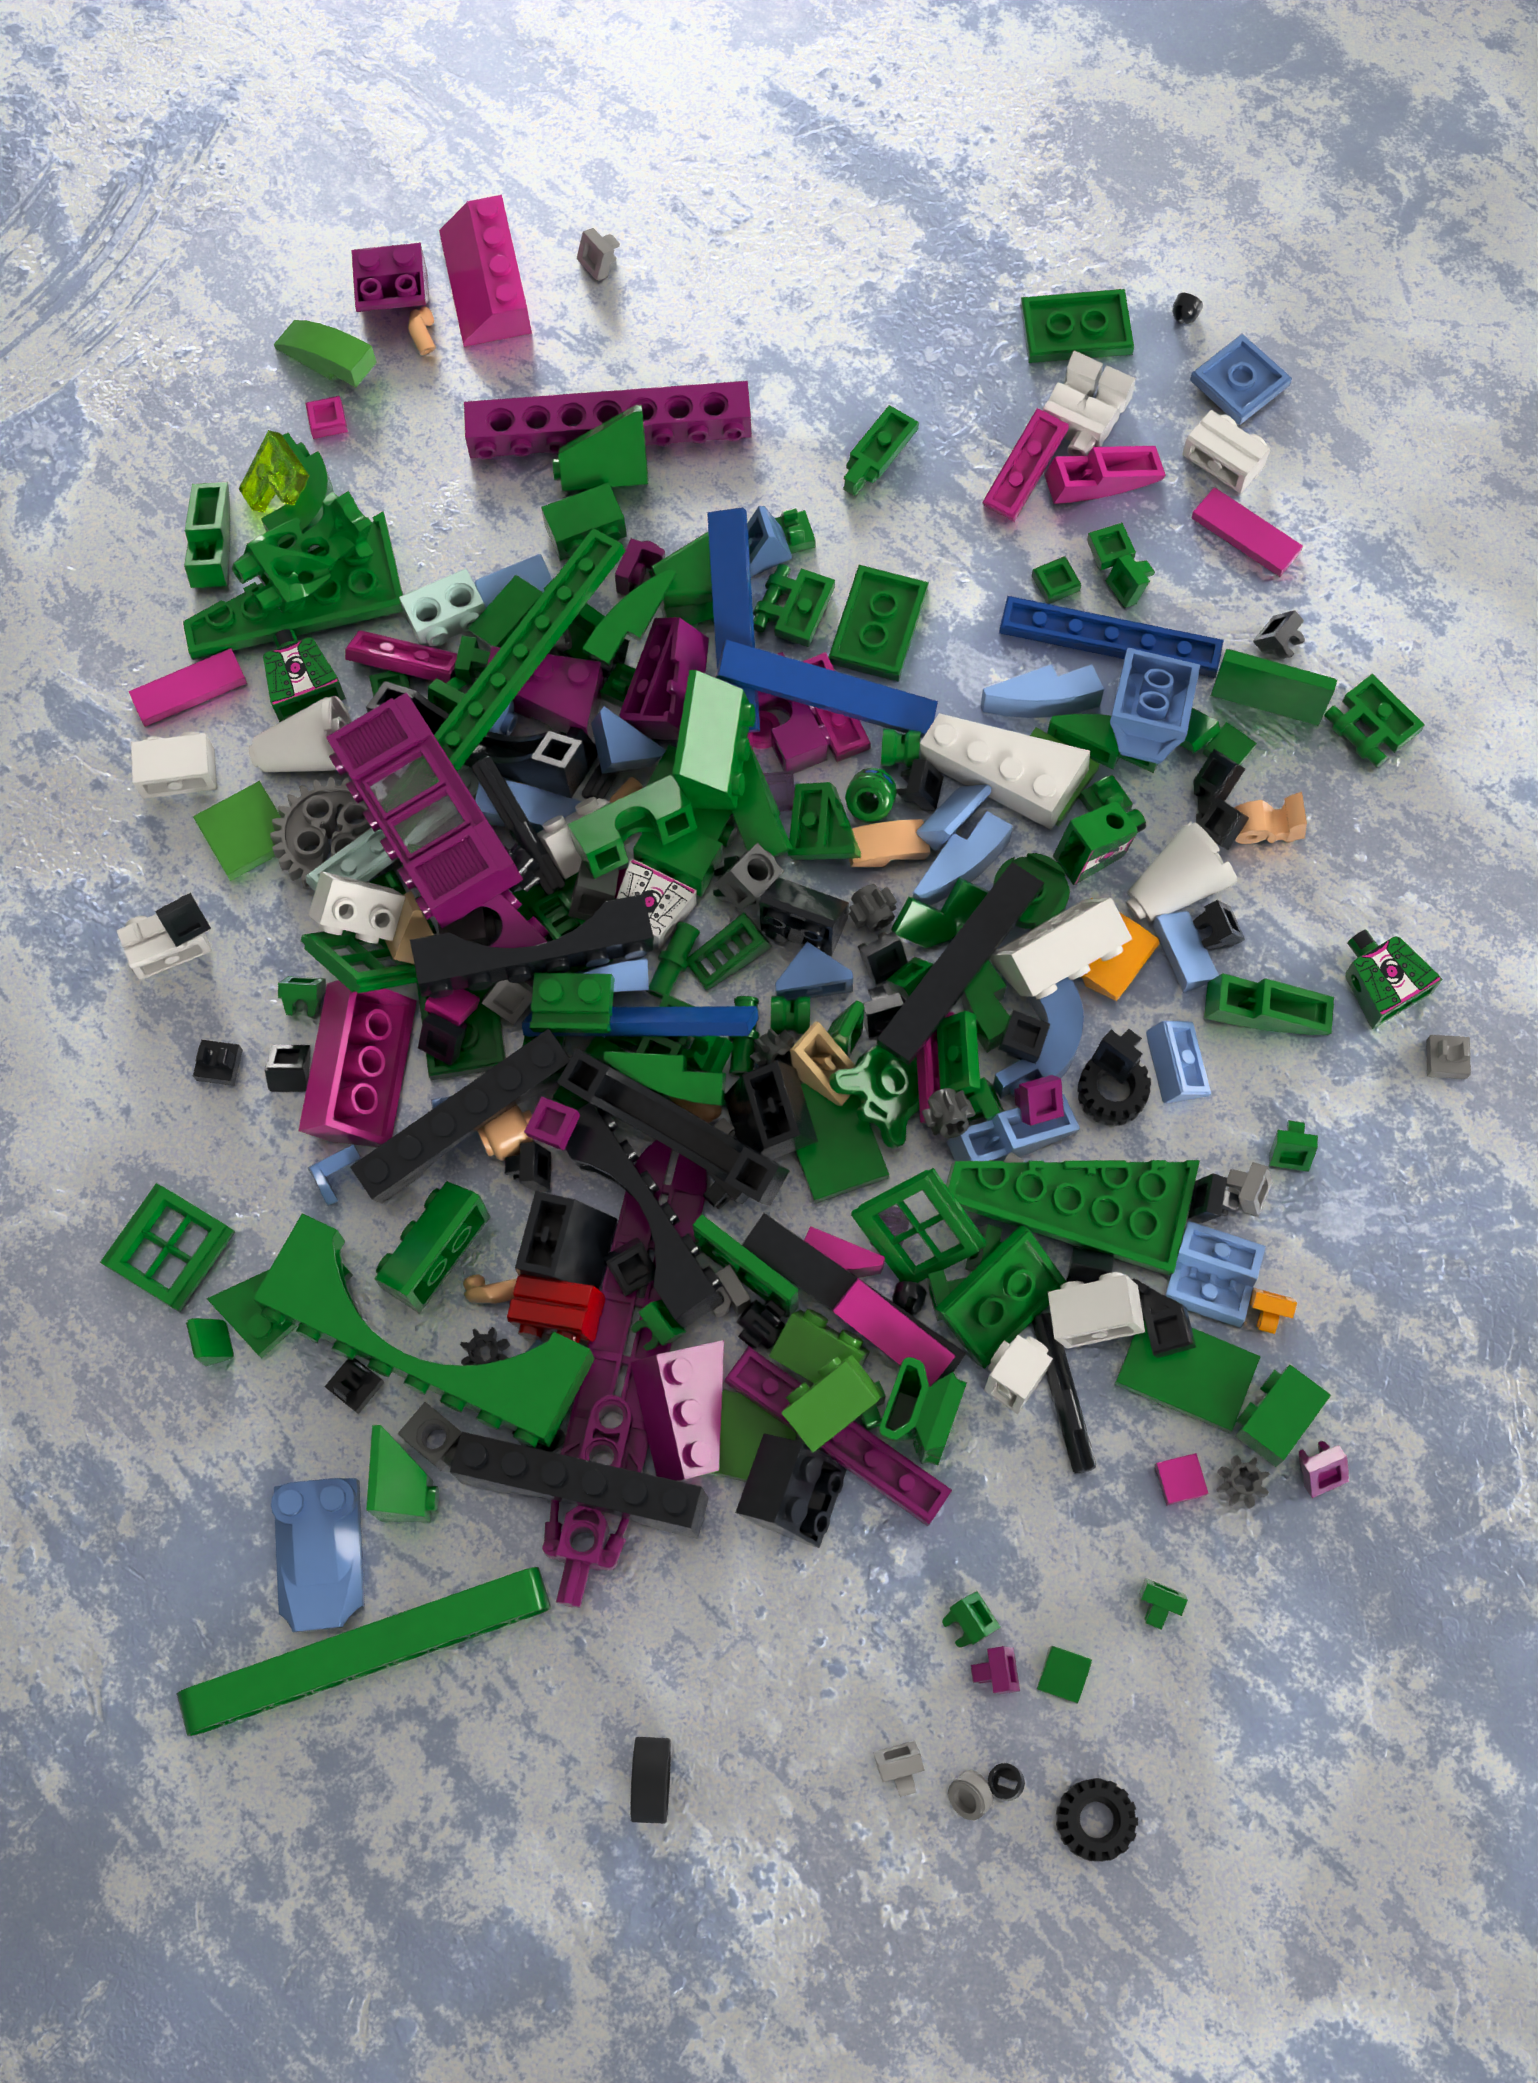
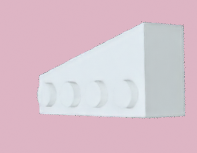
M940 713L920 742L921 759H928L939 772L966 786L988 784L992 787L989 798L1050 830L1054 827L1058 817L1089 771V750Z

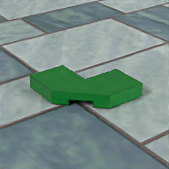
M959 877L941 911L912 897H908L891 931H894L897 936L924 948L950 940L955 937L956 928L966 923L989 891Z

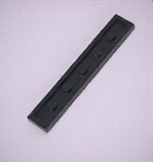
M1011 862L877 1038L876 1044L909 1066L1042 890L1044 882Z
M766 1213L762 1214L742 1243V1246L770 1268L831 1310L834 1309L858 1278ZM869 1286L956 1356L937 1380L954 1372L966 1355L965 1351Z

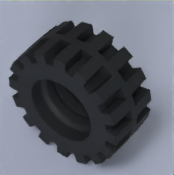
M1090 1059L1081 1073L1077 1088L1079 1103L1084 1105L1083 1111L1087 1115L1090 1113L1094 1115L1093 1120L1099 1123L1100 1120L1106 1121L1105 1125L1112 1126L1114 1122L1123 1125L1129 1119L1131 1121L1134 1120L1142 1112L1150 1094L1151 1077H1147L1148 1070L1146 1066L1141 1067L1139 1065L1141 1060L1138 1061L1133 1072L1126 1079L1130 1086V1095L1123 1101L1114 1102L1103 1097L1098 1091V1081L1102 1076L1109 1074Z

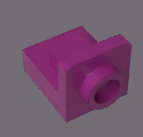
M630 539L625 550L626 552L623 554L615 572L617 593L626 596L634 589L635 585L640 586L644 580L646 569L652 570L654 564L665 558V550L651 541L641 542Z

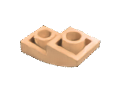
M923 819L888 821L852 828L861 851V858H850V867H885L890 860H925L931 853L930 847L916 833L923 825Z

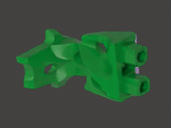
M349 491L339 497L334 492L328 494L322 502V518L304 534L299 527L301 521L296 517L247 543L244 554L233 563L231 569L242 584L258 576L264 587L253 592L251 596L260 613L274 610L279 607L283 614L289 612L317 592L331 579L329 569L336 562L351 555L356 556L358 559H365L373 555L374 552L367 541L372 522L359 510ZM286 535L293 536L294 543L289 548L283 549L278 546L280 538ZM313 546H321L326 550V555H312L308 553V549ZM300 573H310L313 578L310 582L302 584L298 581Z

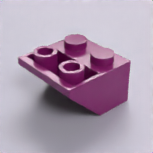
M421 242L351 250L356 312L427 304L429 300L428 274Z

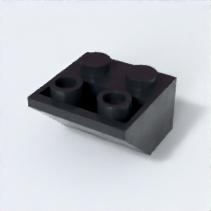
M780 877L766 889L759 901L761 931L765 932L767 937L782 943L787 940L801 945V948L806 942H809L832 957L848 919L849 902Z
M777 1060L743 1074L725 1093V1102L732 1125L735 1128L736 1139L771 1160L818 1142L796 1068Z
M535 1191L515 1265L518 1276L522 1274L591 1285L600 1290L606 1268L603 1256L610 1252L618 1221L617 1218L575 1199Z
M764 1433L735 1513L761 1527L820 1548L824 1534L829 1528L830 1517L836 1499L842 1490L843 1479L847 1469L818 1451L813 1453L803 1442Z

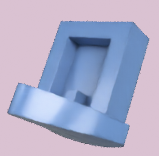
M355 1144L308 1167L327 1206L337 1202L338 1199L326 1176L361 1159Z

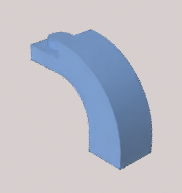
M1068 977L1056 983L1058 989L1044 998L1027 997L1039 1019L1049 1023L1050 1027L1040 1058L1036 1064L1022 1059L995 1074L993 1087L1000 1099L1010 1093L1015 1097L1014 1089L1019 1088V1084L1049 1075L1062 1078L1070 1068L1082 1036L1084 1015L1078 990L1073 981L1069 980Z

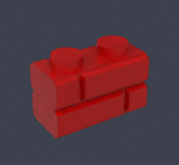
M522 1274L517 1277L513 1292L514 1298L511 1299L507 1319L508 1322L519 1329V1335L541 1340L543 1334L552 1335L553 1332H556L577 1343H580V1340L593 1342L596 1339L600 1323L599 1317L602 1315L606 1298L595 1286Z

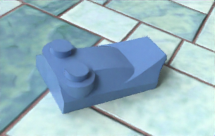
M1127 648L1110 719L1121 755L1160 764L1177 746L1185 741L1200 670L1199 664Z
M329 1478L290 1482L275 1486L271 1509L275 1516L279 1615L287 1621L292 1632L341 1628L357 1609L365 1607L360 1481L357 1478Z

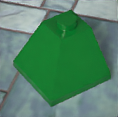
M372 1425L366 1511L381 1522H431V1511H437L439 1505L438 1486H433V1480L381 1425Z

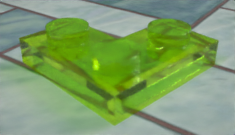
M268 430L239 487V491L253 511L265 513L271 499L275 495L278 496L282 503L295 505L310 475L282 434Z

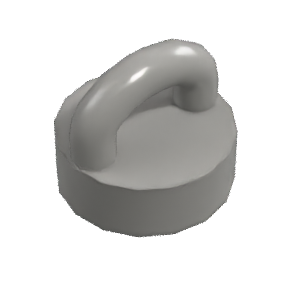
M968 1770L961 1774L951 1783L948 1789V1797L953 1809L965 1819L977 1820L993 1805L994 1798L988 1782L981 1774L974 1770Z

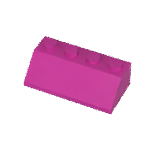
M502 195L467 201L439 230L463 345L467 347L532 334Z
M339 980L327 983L298 1131L329 1142L379 1147L392 1138L417 1000L386 988L357 993L351 992Z

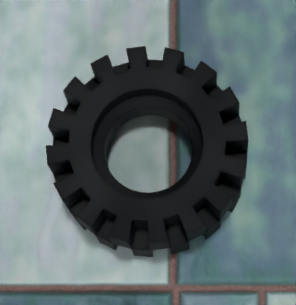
M1099 1778L1083 1780L1071 1786L1061 1797V1803L1057 1806L1056 1811L1058 1815L1056 1826L1061 1834V1840L1064 1845H1067L1076 1856L1089 1861L1103 1862L1115 1859L1121 1853H1125L1129 1849L1128 1846L1131 1841H1134L1136 1837L1135 1828L1138 1826V1817L1136 1818L1134 1811L1136 1807L1134 1802H1131L1128 1798L1129 1794L1124 1789L1119 1788L1116 1783ZM1091 1802L1103 1803L1110 1809L1113 1815L1112 1829L1102 1838H1093L1087 1835L1080 1824L1081 1811Z

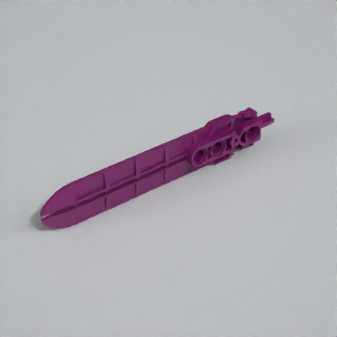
M655 1140L640 1155L635 1166L640 1174L647 1170L660 1190L654 1193L659 1203L661 1202L662 1194L668 1195L667 1201L680 1219V1222L675 1225L676 1229L682 1237L689 1233L695 1242L693 1224L702 1214L705 1198L703 1194L707 1190L706 1170L679 1153L671 1185H666L665 1181L673 1149ZM625 1191L611 1252L634 1238H638L642 1242L647 1253H649V1250L655 1251L649 1222L636 1199ZM654 1255L653 1263L656 1267V1260ZM607 1267L601 1289L606 1300L602 1315L599 1317L600 1323L596 1339L593 1342L589 1341L587 1347L591 1349L595 1359L575 1396L563 1449H561L560 1454L592 1461L597 1453L608 1452L614 1456L610 1466L643 1473L649 1441L631 1362L670 1352L672 1343L660 1345L657 1348L646 1351L643 1346L651 1341L652 1332L649 1328L644 1327L643 1330L635 1335L631 1356L624 1355L635 1307L643 1309L650 1302L661 1300V1297L654 1288V1280L647 1284L644 1298L638 1297L640 1288L625 1297ZM621 1366H628L621 1397L615 1395ZM609 1412H617L623 1416V1420L616 1428H606L601 1424L603 1416ZM551 1499L550 1521L545 1522L542 1549L548 1558L565 1563L556 1603L568 1607L581 1608L589 1570L600 1571V1569L613 1570L616 1568L619 1556L626 1542L623 1535L629 1519L622 1517L616 1533H611L608 1539L610 1529L603 1516L604 1512L578 1505L566 1513L562 1528V1523L558 1522L559 1502L562 1501ZM580 1533H589L594 1537L593 1546L585 1552H579L572 1548L573 1539Z

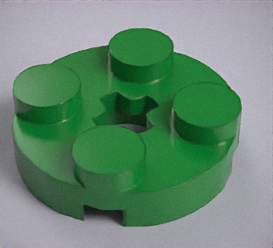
M1028 853L1027 857L1008 859L998 869L993 886L1011 862L1044 882L1043 888L1039 892L1040 896L1033 900L1015 924L1016 927L1032 930L1065 911L1070 889L1063 868L1052 858L1038 853Z

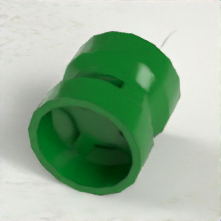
M883 729L881 766L892 767L895 763H903L907 768H912L913 760L919 759L921 731L909 730L906 734L897 733L895 729Z
M771 996L770 1028L777 1035H780L784 1030L794 1031L797 1035H803L810 1028V996H798L795 1000H787L784 996Z

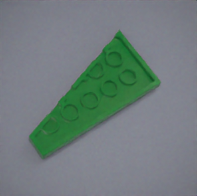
M384 511L372 517L373 522L367 541L374 552L373 555L365 559H358L356 556L351 555L336 562L329 569L331 579L317 592L289 612L283 614L279 607L274 610L260 613L251 596L253 592L264 587L262 583L257 585L254 582L243 588L244 593L227 602L221 600L184 620L183 626L187 647L192 660L216 655L230 648L234 651L273 642L274 635L284 629H291L295 632L296 636L403 612L399 599L400 596H403V591ZM319 546L308 553L325 556L326 550ZM308 572L298 575V581L302 584L313 579L312 575Z
M1089 1160L1004 1163L1003 1161H955L951 1164L946 1186L964 1210L1016 1227L1022 1225L1031 1232L1087 1250L1114 1255L1113 1258L1169 1276L1175 1271L1200 1160H1186L1184 1162H1166V1160H1151L1149 1162Z

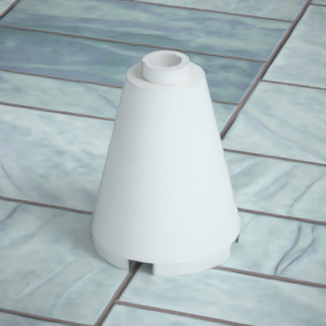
M337 696L321 699L254 736L252 745L249 746V756L253 765L260 767L263 772L336 771L337 769L329 758L335 752L326 737L352 722L349 713Z
M1191 821L1182 827L1127 891L1131 899L1126 904L1138 920L1145 917L1149 922H1152L1157 916L1172 913L1231 887L1237 882V876L1228 860L1223 863L1222 858L1218 854L1220 848L1199 824L1196 822L1192 824Z

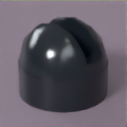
M1179 293L1172 309L1174 319L1179 323L1185 322L1189 324L1194 322L1203 308V303L1192 294Z
M901 1281L895 1285L892 1300L911 1315H915L924 1306L927 1292L918 1283Z
M1001 1763L990 1771L988 1786L992 1794L1004 1801H1012L1022 1794L1025 1780L1018 1768L1008 1763ZM1003 1777L1009 1781L1017 1782L1015 1790L998 1785L999 1778Z

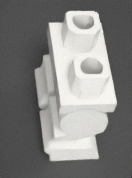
M1073 351L1068 363L1064 384L1059 382L1056 384L1043 411L1069 425L1064 438L1071 441L1068 446L1070 456H1087L1093 447H1102L1114 424L1117 423L1120 413L1125 411L1132 399L1136 378L1107 365L1102 373L1103 363L1076 351ZM1098 387L1096 398H1092Z

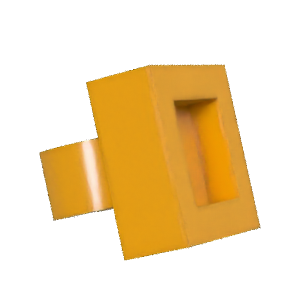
M1254 1287L1249 1302L1252 1308L1260 1310L1256 1325L1258 1330L1272 1334L1276 1332L1279 1316L1293 1318L1297 1302L1291 1297Z

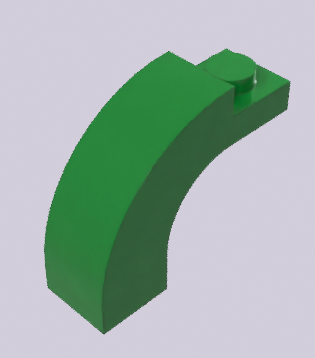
M286 433L278 437L276 441L284 461L298 480L297 488L292 498L284 506L261 518L266 532L298 517L301 521L299 527L304 534L320 521L323 514L322 502L328 494L334 491L319 451L310 455L302 442L296 444L290 434ZM286 535L280 538L278 546L283 549L289 548L294 543L293 536Z

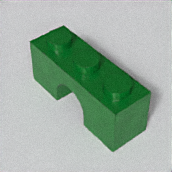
M672 775L653 782L636 792L567 824L575 849L594 879L629 863L624 842L635 833H653L665 845L697 829L691 803Z

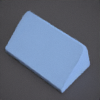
M537 554L477 579L474 582L475 587L484 602L485 609L515 575L544 592V588L551 582L552 578L542 555Z
M988 784L959 787L917 830V835L935 851L939 850L950 839L952 834L956 833L982 805L992 792V787Z
M1189 911L1162 914L1155 918L1153 928L1183 993L1207 985L1210 980L1219 976L1207 949L1204 948L1201 942L1202 939L1197 928L1194 926Z
M1162 1021L1148 1029L1146 1035L1162 1101L1164 1103H1173L1211 1095L1193 1022Z

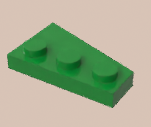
M342 1263L347 1282L353 1274ZM269 1270L206 1298L261 1358L297 1327L287 1321L280 1326L260 1315L262 1308L253 1298Z

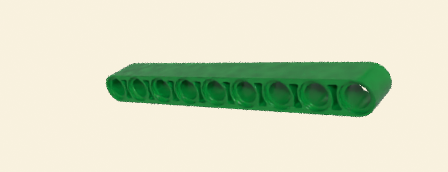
M531 1567L183 1689L177 1692L176 1695L187 1736H194L223 1727L542 1614L550 1610L551 1605L539 1567Z

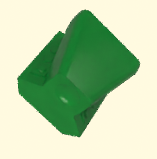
M706 532L654 564L652 570L648 571L650 578L669 568L677 571L673 583L660 604V609L664 618L680 617L694 628L698 626V623L706 620L714 622L709 533Z
M912 1357L905 1358L901 1364L879 1426L880 1435L896 1442L912 1439L920 1463L929 1462L938 1466L967 1382L959 1380L952 1372L929 1387L924 1364Z

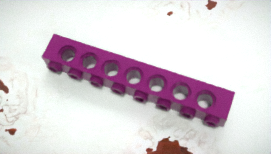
M748 381L465 401V440L470 458L491 459L496 456L509 455L523 457L536 453L558 454L560 447L634 405H642L643 419H648L643 421L645 445L667 446L671 443H704L706 441L724 439L737 441L742 438L752 437Z

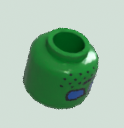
M867 768L855 774L846 790L845 800L848 810L860 821L875 822L883 819L889 814L895 803L897 795L896 784L890 774L882 769Z

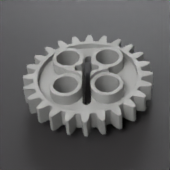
M329 777L327 786L324 787L315 779L313 782L314 790L311 791L303 785L299 786L301 796L297 798L288 794L287 798L290 807L278 806L281 818L272 819L273 827L276 831L270 833L273 844H275L272 847L275 857L280 858L278 861L282 871L289 869L288 872L292 881L301 877L303 888L305 889L309 887L306 883V875L327 859L330 852L328 839L332 838V857L371 828L362 813L369 808L365 801L357 804L346 786L349 778L345 777L341 786H336L333 777ZM373 789L372 791L377 798L376 790ZM339 807H342L340 814L337 818V825L339 831H335L337 809ZM319 812L327 813L324 817L321 818L312 817ZM354 819L364 820L357 825L349 824ZM309 845L318 846L313 851H303Z

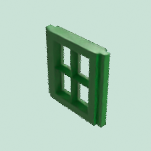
M343 930L342 935H334L322 931L303 934L300 941L305 945L304 949L351 992L364 993L418 982L415 964L394 960L385 939L379 938L378 944L369 943L357 939L355 932ZM374 944L379 949L367 951L362 945ZM346 948L352 954L339 956L334 950ZM391 959L397 966L385 967L380 961ZM364 964L370 970L357 972L352 966Z
M934 1168L925 1170L859 1205L857 1209L851 1212L853 1219L879 1254L885 1257V1262L900 1282L911 1281L919 1283L927 1279L929 1273L944 1270L978 1253L980 1249L987 1245V1241ZM920 1191H923L939 1213L922 1223H919L903 1201ZM897 1204L913 1228L894 1237L878 1214ZM944 1220L960 1243L941 1253L925 1229ZM918 1233L934 1257L915 1265L899 1243Z
M156 1183L100 1263L180 1312L235 1234V1231ZM168 1206L184 1216L169 1240L165 1241L150 1232V1229ZM192 1221L207 1230L208 1234L194 1254L189 1256L176 1248L174 1244ZM144 1238L162 1248L145 1273L127 1263ZM168 1253L187 1263L170 1288L151 1278Z

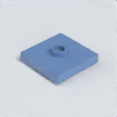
M1244 334L1239 335L1193 371L1190 377V381L1239 426L1289 387L1292 377Z

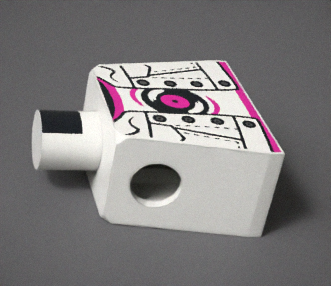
M631 859L616 899L644 894L654 936L653 948L660 949L675 932L678 922H683L694 909L697 890Z

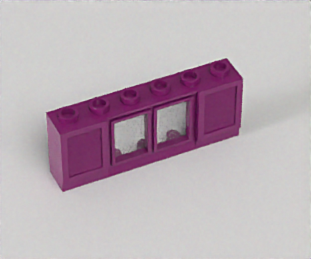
M407 692L394 700L391 698L326 737L335 752L329 756L340 776L348 773L351 781L346 783V786L357 804L365 801L369 809L362 813L374 832L382 829L386 838L380 840V843L392 861L399 857L403 867L397 871L409 890L417 887L421 896L416 898L415 901L427 920L434 916L441 928H444L523 880L513 860Z

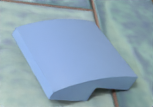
M1187 1221L1175 1271L1170 1275L1164 1296L1182 1304L1188 1311L1241 1328L1246 1318L1253 1287L1258 1279L1266 1246Z

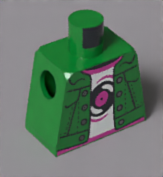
M291 629L281 630L274 635L273 639L277 649L266 652L263 655L270 702L279 722L325 697L337 696L341 701L346 699L338 677L313 638L307 637L298 641L295 632Z
M1116 802L1070 820L1053 857L1063 868L1071 883L1075 885L1121 859L1127 853L1137 833L1146 828L1145 818L1137 809L1126 813L1122 806Z
M1365 929L1354 935L1347 942L1358 958L1351 963L1346 971V980L1372 1029L1431 995L1443 980L1436 971L1398 936H1394L1378 946Z

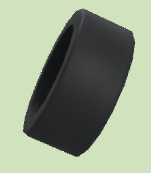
M635 1738L631 1778V1822L661 1824L667 1822L671 1766V1740L669 1738Z

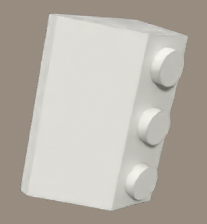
M1111 897L1084 899L997 949L990 957V961L1020 996H1035L1036 999H1041L1055 992L1058 989L1056 983L1066 977L1069 980H1074L1088 973L1091 970L1089 964L1101 958L1102 961H1106L1124 951L1122 945L1132 940V937Z

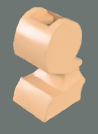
M1302 792L1286 797L1285 804L1281 809H1274L1263 800L1250 801L1234 807L1249 817L1235 839L1237 843L1253 844L1265 839L1269 843H1273L1276 840L1290 843L1295 840L1305 839L1307 821Z

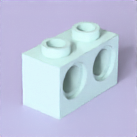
M463 569L399 597L405 617L418 643L428 647L442 645L453 636L463 632H470L468 628L485 610L484 602L467 569ZM460 603H469L464 607H456ZM428 617H435L429 622H423Z

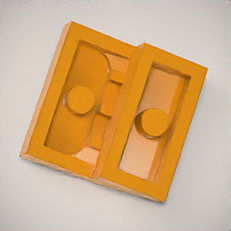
M1122 913L1120 915L1132 940L1122 945L1124 951L1119 955L1106 961H1102L1099 958L1090 963L1089 967L1091 970L1081 976L1086 987L1115 1001L1120 998L1160 944L1156 936Z

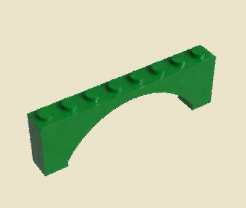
M303 1213L301 1214L253 1298L262 1308L261 1316L280 1326L285 1321L298 1326L296 1332L312 1342L318 1343L319 1339L323 1338L333 1343L331 1349L345 1358L353 1360L358 1355L369 1361L367 1367L385 1377H390L393 1372L406 1378L403 1384L420 1394L425 1395L427 1390L433 1391L442 1396L439 1400L442 1404L455 1411L462 1412L464 1407L478 1413L476 1419L490 1428L498 1430L503 1425L515 1431L513 1435L515 1439L530 1447L535 1448L537 1443L550 1447L595 1359L590 1348L553 1332L549 1341L530 1351L487 1364L467 1366L443 1365L405 1354L374 1333L357 1311L343 1272L341 1249L346 1241L339 1231Z

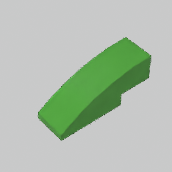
M294 320L274 343L275 349L329 380L336 376L355 388L377 363L370 344L336 328L307 320Z

